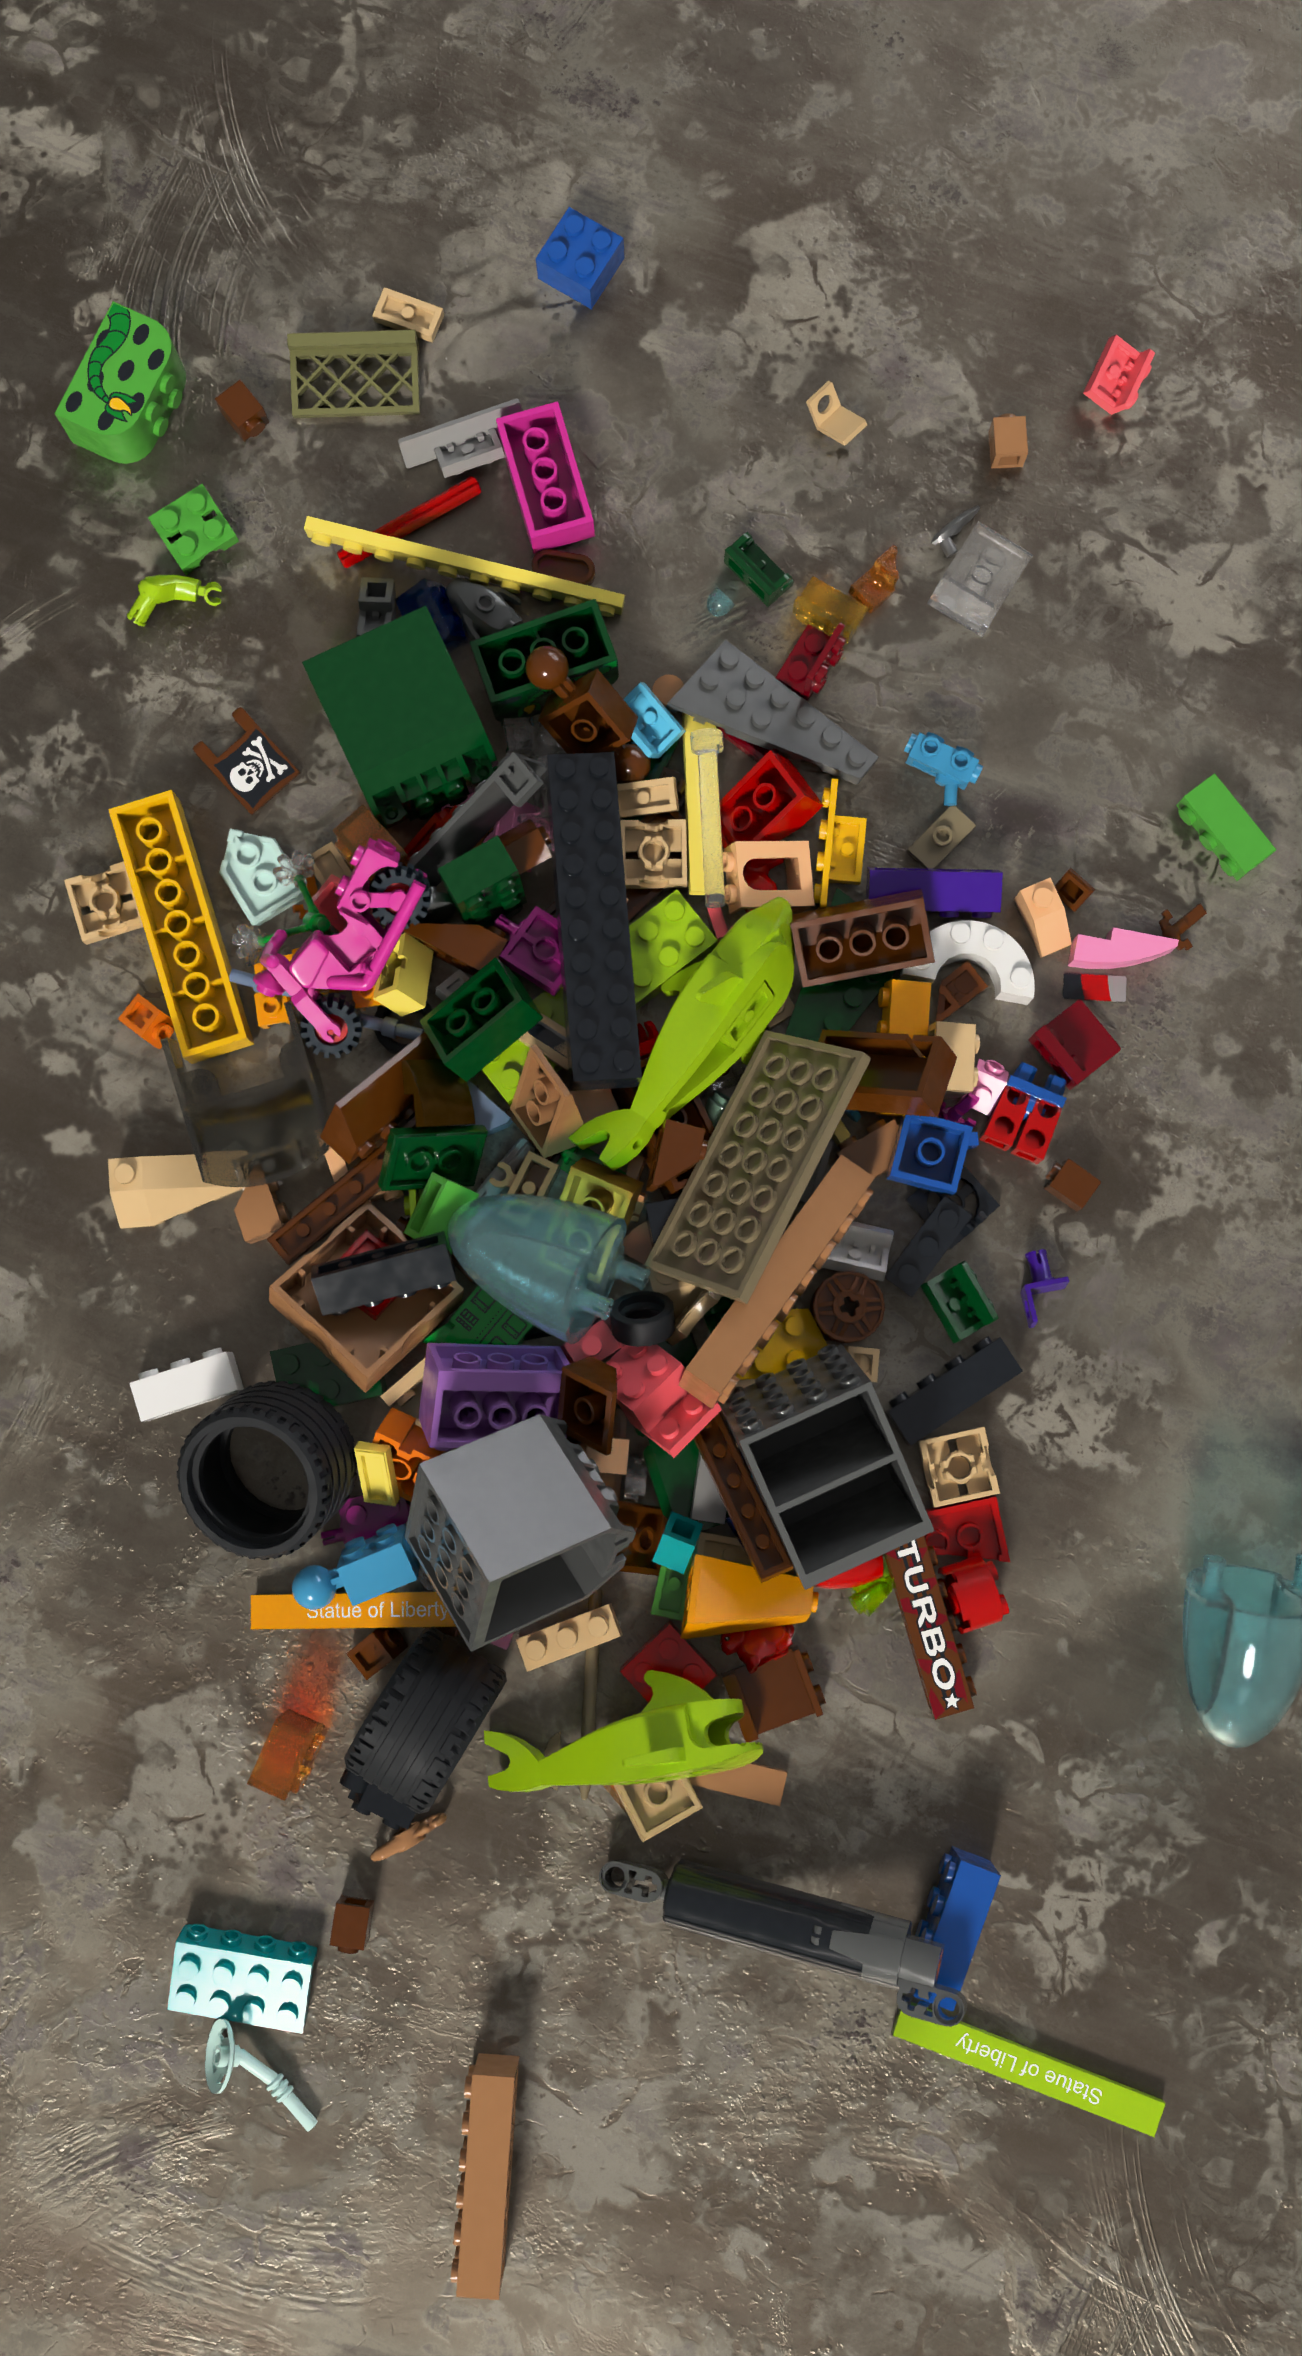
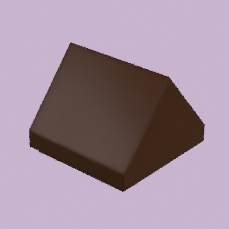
M1072 868L1055 885L1061 901L1074 912L1095 891Z

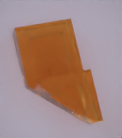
M892 545L877 558L873 567L854 582L848 591L870 614L895 591V584L899 578L898 570H896L897 547L895 545Z

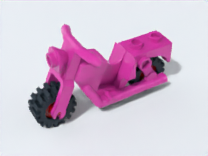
M369 838L365 847L358 845L350 861V864L355 866L350 877L343 875L335 890V894L340 896L337 905L339 913L348 922L346 928L333 935H325L322 931L315 930L296 951L291 961L277 953L287 940L286 931L282 929L277 930L265 945L260 959L261 964L267 969L253 977V981L257 985L256 989L260 993L269 997H275V995H283L286 991L291 996L292 1003L303 1015L300 1027H302L301 1036L306 1039L305 1045L308 1048L312 1046L313 1053L316 1055L319 1052H323V1058H329L330 1054H335V1058H340L343 1052L346 1055L351 1053L352 1047L356 1048L359 1038H361L363 1018H361L360 1009L355 1008V1002L352 999L348 1002L345 1000V995L340 994V997L337 998L334 997L335 993H328V997H324L318 989L368 991L372 989L403 930L409 928V925L412 923L414 926L420 923V918L426 916L427 910L430 907L431 889L429 888L430 883L427 879V874L420 869L414 870V865L409 863L408 867L402 866V862H399L400 853L396 851V847L383 839L375 841ZM376 872L375 877L372 878V881L368 880V878ZM368 908H372V909H373V911H372L373 916L370 914V909H368ZM379 917L381 919L380 923L385 925L384 929L375 918Z

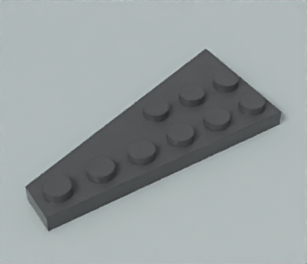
M727 640L707 659L666 706L670 712L677 713V711L688 714L694 717L693 721L703 725L705 722L721 727L726 734L767 750L773 751V748L789 754V758L801 762L802 759L819 766L820 771L856 785L879 758Z

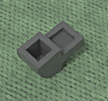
M362 577L358 600L360 613L357 637L396 619L394 578Z

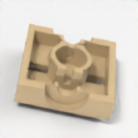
M672 819L655 824L642 823L639 820H620L626 889L687 888L686 819ZM637 852L640 859H626V853ZM670 852H682V859L667 858Z
M124 861L111 865L107 871L97 875H79L64 880L82 942L86 945L143 927ZM132 894L133 900L122 903L121 896ZM89 907L94 912L83 915L81 909Z
M985 1427L917 1441L933 1508L1000 1494L997 1478L990 1461L989 1443ZM955 1439L958 1451L950 1453L947 1440ZM965 1483L968 1494L960 1496L958 1484Z

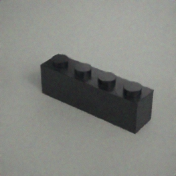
M444 1231L321 1263L311 1268V1282L322 1316L328 1314L334 1316L342 1315L354 1307L362 1305L367 1307L381 1304L384 1299L396 1296L406 1298L416 1294L418 1290L429 1287L440 1289L448 1286L452 1281H456L455 1266Z
M989 1336L983 1338L972 1346L975 1352L965 1359L961 1354L944 1364L947 1370L936 1377L934 1373H931L918 1381L916 1384L919 1389L907 1395L904 1391L888 1401L891 1407L885 1413L907 1445H913L1023 1372L1001 1337L993 1340Z

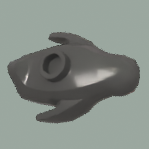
M455 578L448 584L446 595L457 607L461 615L462 624L472 641L481 638L479 634L485 637L523 624L522 618L506 601L516 605H521L522 602L509 591L496 586H485L469 582L463 578Z

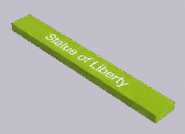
M899 2009L891 2031L895 2037L1152 2137H1155L1166 2104L1160 2098L962 2021L952 2027L942 2026L908 2016Z

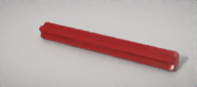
M470 476L372 532L401 539L481 493L480 485L474 476ZM343 548L337 552L338 558L345 568H349L373 554L362 551L361 555L352 554L343 550Z

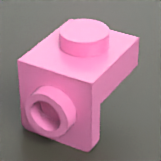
M979 1059L976 1064L979 1073L978 1083L976 1087H973V1092L971 1093L980 1099L972 1109L990 1117L1007 1084L1009 1072L996 1061Z

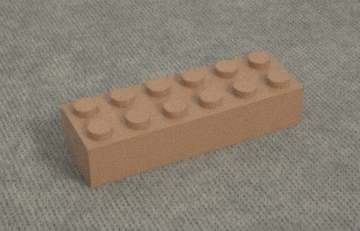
M478 2053L475 2065H469L468 2075H466L464 2098H469L470 2100H467L466 2111L463 2113L462 2135L468 2136H464L463 2148L460 2151L459 2172H462L457 2190L456 2208L459 2209L454 2230L453 2245L456 2246V2252L451 2270V2283H457L456 2297L499 2300L505 2271L520 2056Z

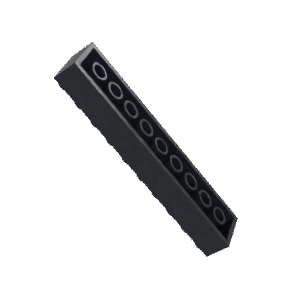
M614 752L547 755L545 776L550 839L552 841L551 851L553 856L552 864L570 1091L638 1087L642 1079Z

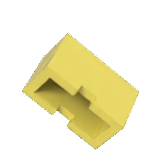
M401 934L383 968V973L380 974L375 984L373 999L401 1017L425 1008L434 951L409 934Z

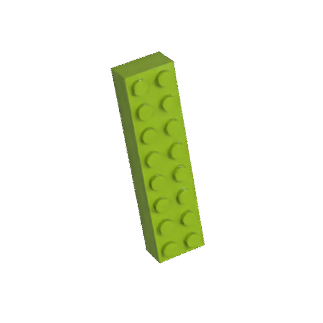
M678 889L629 926L636 1011L662 992L661 985L690 965L702 961L718 944L717 938ZM562 987L555 997L544 991L533 999L540 1013L565 1028ZM519 1040L515 1041L481 1070L510 1107L530 1049ZM546 1058L556 1073L562 1069Z

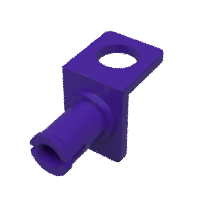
M1045 1249L1038 1250V1254H1036V1251L1025 1254L1032 1282L1025 1284L1020 1294L1029 1328H1034L1038 1322L1032 1295L1065 1289L1069 1283L1068 1277H1052Z

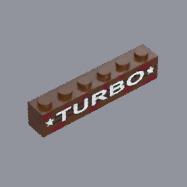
M922 1536L885 1553L884 1557L928 1707L934 1719L937 1720L973 1709L974 1704L971 1697L977 1696L971 1676L965 1677L962 1664L967 1663L962 1644H956L952 1632L958 1630L954 1615L951 1610L946 1612L943 1599L948 1598L945 1584L942 1578H936L933 1566L938 1565L935 1550L932 1545L927 1546L925 1538Z

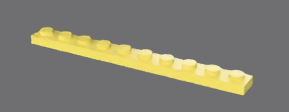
M310 516L306 518L304 530L307 536L311 538V542L320 546L330 547V544L333 543L343 546V550L352 554L361 555L362 551L375 554L374 557L381 561L393 562L394 559L405 561L408 567L417 570H425V567L438 569L440 575L449 578H456L458 574L470 577L469 581L488 586L490 582L501 585V588L510 593L518 594L520 590L533 593L532 596L542 601H551V598L563 600L564 605L568 607L596 599L601 615L607 617H614V613L622 615L625 602L624 594Z

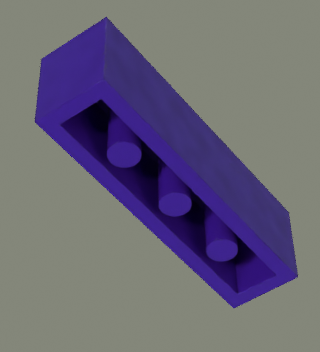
M867 867L866 900L922 889L926 911H939L940 917H959V912H972V917L991 918L992 912H1001L1003 872L984 869Z

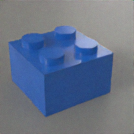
M568 207L536 257L538 279L592 310L624 260V238Z
M902 1114L886 1179L952 1196L957 1192L973 1127L938 1117Z

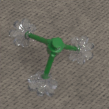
M297 850L292 853L291 859L286 854H281L277 858L281 867H275L273 875L283 886L294 883L295 887L300 889L308 907V913L304 915L301 925L284 930L287 933V937L308 931L314 932L315 930H320L325 935L339 933L330 925L327 917L319 913L306 886V878L312 877L315 873L314 866H312L315 863L312 854L307 853L303 856V852ZM247 924L237 925L238 933L233 934L232 943L240 945L236 950L237 956L240 959L245 958V965L252 967L257 962L260 963L263 948L273 934H261L260 928L256 925L250 927Z

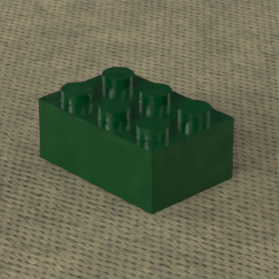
M495 957L423 1017L420 1023L444 1065L467 1082L541 1021L543 1016L518 976Z
M312 1342L270 1351L276 1382L287 1381L289 1384L296 1383L300 1384L301 1387H307L314 1393L320 1394L324 1397V1400L330 1402L334 1407L380 1397L387 1391L385 1377L383 1376L365 1393Z

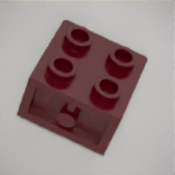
M839 622L830 637L808 624L775 678L807 701L813 692L819 694L828 679L826 675L830 665L835 667L843 655L844 649L842 648L847 640L843 636L846 625Z
M1080 999L1047 1025L1041 1027L1028 1039L1056 1075L1066 1080L1065 1086L1069 1091L1121 1050L1112 1036Z

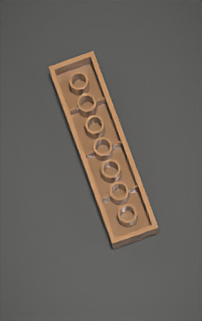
M842 1154L781 1236L748 1303L734 1301L686 1367L679 1382L681 1388L711 1409L714 1408L718 1401L725 1404L740 1380L736 1375L745 1376L760 1352L756 1347L758 1346L762 1350L765 1348L779 1326L775 1321L778 1320L782 1323L799 1298L795 1293L802 1296L817 1271L822 1268L831 1255L836 1244L840 1243L854 1219L860 1215L867 1205L868 1200L874 1193L869 1188L875 1179L874 1176Z

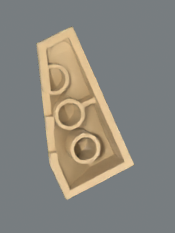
M249 1153L140 1156L108 1159L110 1195L120 1228L156 1226L172 1217L185 1214L213 1200L216 1201L244 1189L250 1178Z

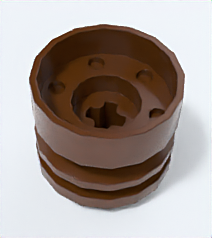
M853 1271L836 1273L823 1281L814 1292L810 1305L811 1315L821 1334L830 1341L842 1344L858 1342L873 1334L881 1324L885 1311L883 1294L876 1282L865 1274ZM843 1298H847L849 1302L855 1301L857 1308L852 1310L853 1316H850L848 1312H841L840 1306L844 1304Z

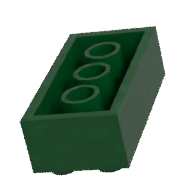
M498 835L438 868L446 890L464 924L480 925L487 929L489 925L494 926V921L501 914L511 917L519 913L524 908L523 904L527 903L519 872Z

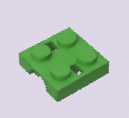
M200 484L148 517L185 575L200 567L201 560L208 553L218 549L225 551L239 542L235 532L203 484ZM212 511L215 512V517L207 521H204V516L208 515ZM180 532V538L171 544L168 539Z

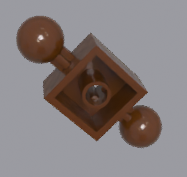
M549 645L540 646L533 650L526 661V674L529 680L540 689H553L555 693L547 697L538 719L567 754L614 752L616 780L621 784L645 780L650 772V758L644 754L637 744L627 743L631 740L638 716L602 673L596 669L572 682L568 677V660L561 650Z

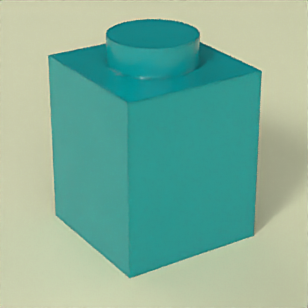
M671 1512L652 1562L684 1574L703 1524Z

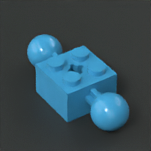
M394 1523L377 1530V1535L364 1540L363 1536L350 1540L344 1545L345 1548L342 1549L336 1568L328 1570L323 1566L310 1565L301 1569L294 1577L292 1583V1593L296 1602L306 1609H321L332 1601L336 1589L344 1586L352 1606H355L416 1581L420 1563L405 1538L406 1524L404 1523L397 1527Z

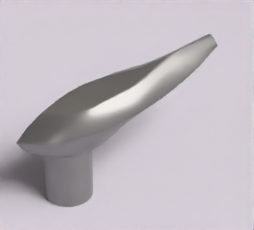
M977 505L964 511L934 535L931 543L933 545L940 544L946 558L958 552L951 537L960 533L963 526L980 510V506Z

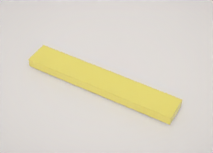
M682 713V727L686 731L683 734L684 780L686 781L685 811L689 895L721 896L723 893V873L721 867L722 849L717 730L713 724L705 722L703 725L693 721V716Z

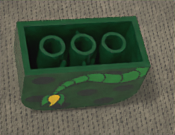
M596 599L470 641L476 666L497 721L513 722L540 714L547 697L555 693L553 689L544 690L536 687L531 683L526 674L527 658L533 650L540 646H554L565 654L569 664L568 677L572 682L596 669L602 673L611 685L617 681L619 677L618 659Z

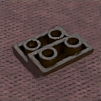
M441 1059L401 1061L404 1095L413 1094L416 1127L476 1124L472 1098L467 1082L444 1065Z

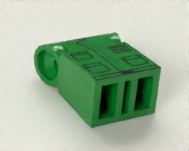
M491 1273L486 1275L448 1323L428 1336L423 1342L426 1345L427 1343L521 1345L544 1316L542 1312L499 1275Z

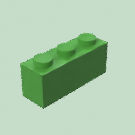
M1215 773L1186 794L1176 805L1181 819L1187 825H1192L1199 833V840L1207 850L1215 853L1220 860L1219 864L1222 870L1228 876H1233L1236 881L1240 880L1276 851V848Z

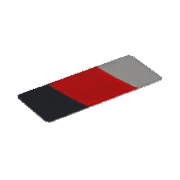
M1065 973L1063 976V998L1125 1002L1127 978L1125 976Z

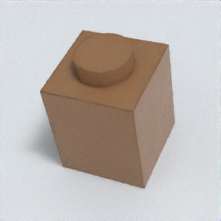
M1003 414L993 418L989 429L991 469L1023 467L1028 455L1026 416Z

